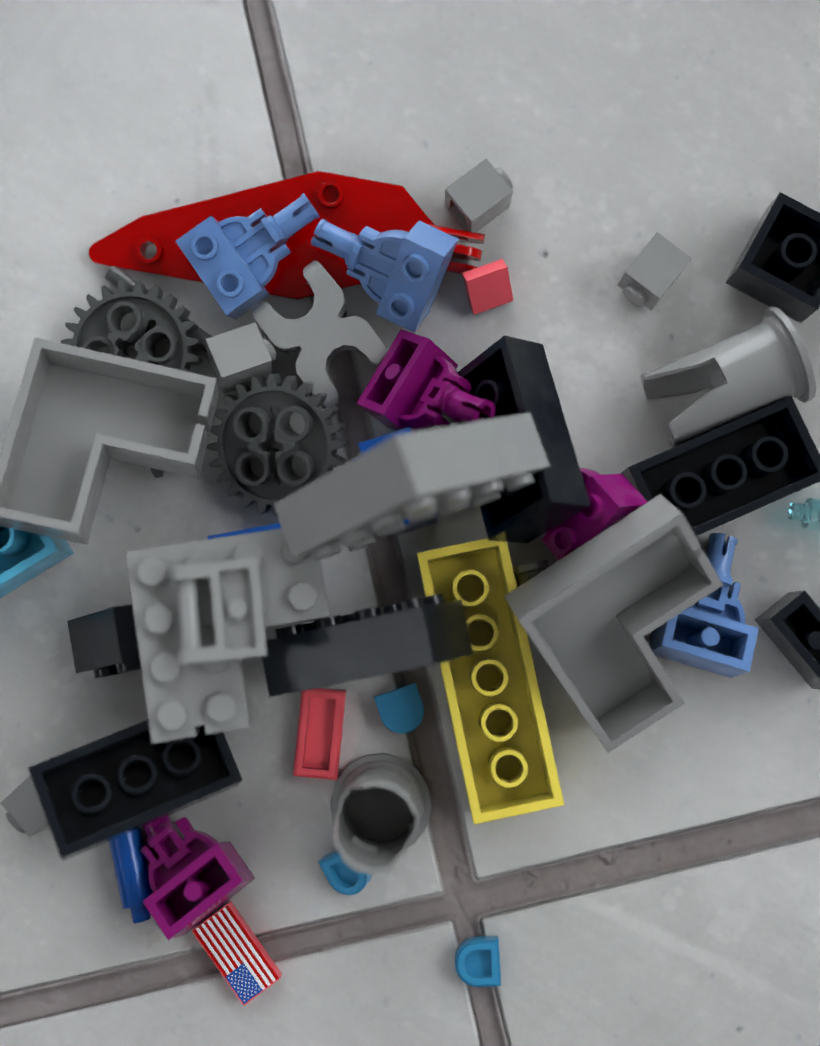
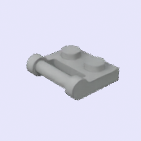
M258 558L170 567L171 582H176L182 644V650H177L178 665L267 656ZM210 579L216 646L202 647L196 587V580Z

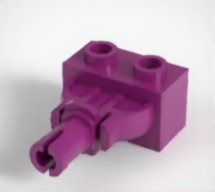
M400 329L356 403L387 428L394 431L410 427L412 432H416L435 425L440 427L450 426L451 423L441 415L448 417L456 423L460 420L467 423L487 420L479 417V414L493 419L496 411L492 401L468 394L471 390V384L467 379L459 376L456 370L458 364L429 338Z
M580 468L591 506L549 530L541 539L558 560H561L648 502L623 474H600L591 469Z
M167 816L143 826L148 835L147 843L149 845H145L141 851L149 862L148 877L153 893L142 902L167 940L185 935L256 879L231 842L219 843L211 835L195 830L187 817H182L175 822Z

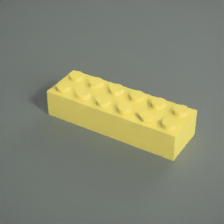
M485 538L417 553L425 597L443 594L445 602L462 600L471 642L472 655L439 664L473 823L479 824L563 806L564 800L527 632L504 598V596L517 588L507 542L491 541Z

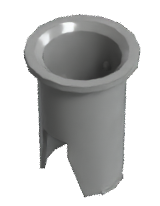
M773 306L766 309L761 324L646 373L645 371L641 373V381L647 399L696 393L712 386L713 390H710L668 423L672 435L668 442L672 447L789 396L806 403L811 401L816 393L813 368L804 344L790 319L780 308Z
M386 753L366 755L348 765L335 782L330 801L334 823L333 843L342 857L341 861L354 871L368 875L391 871L406 853L407 848L416 843L428 824L431 812L429 787L419 770L404 758ZM373 787L393 790L406 800L414 814L413 821L408 823V828L405 832L393 839L377 841L365 838L354 829L347 817L346 799L351 798V790Z

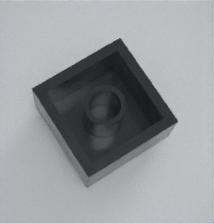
M780 192L764 211L725 283L769 307L780 308L786 316L802 323L818 310L820 306V213Z

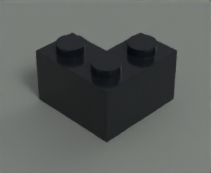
M805 590L788 592L758 616L755 621L810 688L820 690V608Z
M133 605L111 607L67 621L76 673L93 670L94 677L97 679L141 669Z

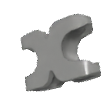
M313 260L303 270V275L314 293L313 307L307 315L298 319H287L277 313L266 302L259 303L251 310V313L270 341L280 351L287 354L300 352L295 362L296 373L303 382L313 383L312 393L314 395L325 392L327 397L323 405L327 408H332L338 403L340 398L339 392L334 387L328 374L330 362L335 355L345 350L357 351L372 366L378 368L388 350L364 318L356 315L343 318L347 309L344 292L319 262Z

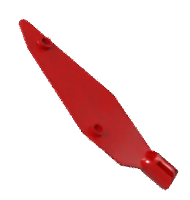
M316 171L141 216L92 244L89 248V257L94 263L101 265H115L118 268L204 283L175 242L210 216H213L220 222L235 216L249 217L261 208L267 217L270 215L273 217L304 193L320 217L288 238L289 241L286 242V245L292 253L278 262L275 275L265 286L270 295L298 300L314 296L311 287L303 275L304 268L313 260L319 262L341 289L361 284L359 280L346 274L348 268L345 264V259L311 245L312 238L316 236L313 233L321 219H325L329 223L356 235H359L366 226L379 232L387 230H404L409 232L418 221L459 239L458 241L483 244L485 234L434 225L401 185ZM155 244L157 248L156 255L153 258L147 259L145 254L146 248L149 245ZM457 244L452 258L480 261L482 250ZM450 261L446 272L462 274L477 267Z

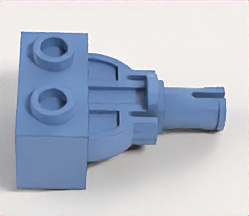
M304 193L273 217L271 215L267 217L261 208L249 217L235 216L220 222L213 216H210L175 241L227 316L237 319L270 296L265 286L275 275L278 262L292 253L286 245V242L289 241L288 238L320 217Z
M321 219L313 233L316 236L312 238L311 245L345 259V264L348 268L346 274L359 280L366 293L379 303L376 315L415 333L430 313L459 239L421 221H418L409 232L404 230L379 232L366 226L359 235H356L329 223L325 219Z
M711 533L709 535L706 556L723 586L652 631L649 647L655 656L733 678L750 672L759 628L745 624V613L738 599L741 584L733 582L730 575L735 546L738 542L737 538L728 536L726 541V534Z

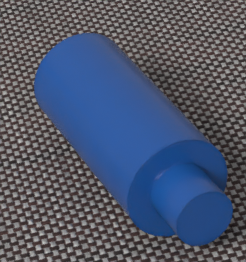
M139 828L109 841L122 909L130 908L133 923H140L151 919L150 912L142 901L153 893L149 883L147 859L141 851L144 844L141 829Z

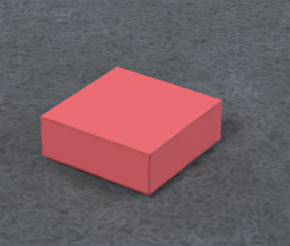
M503 259L462 273L469 307L473 315L514 301L508 267Z

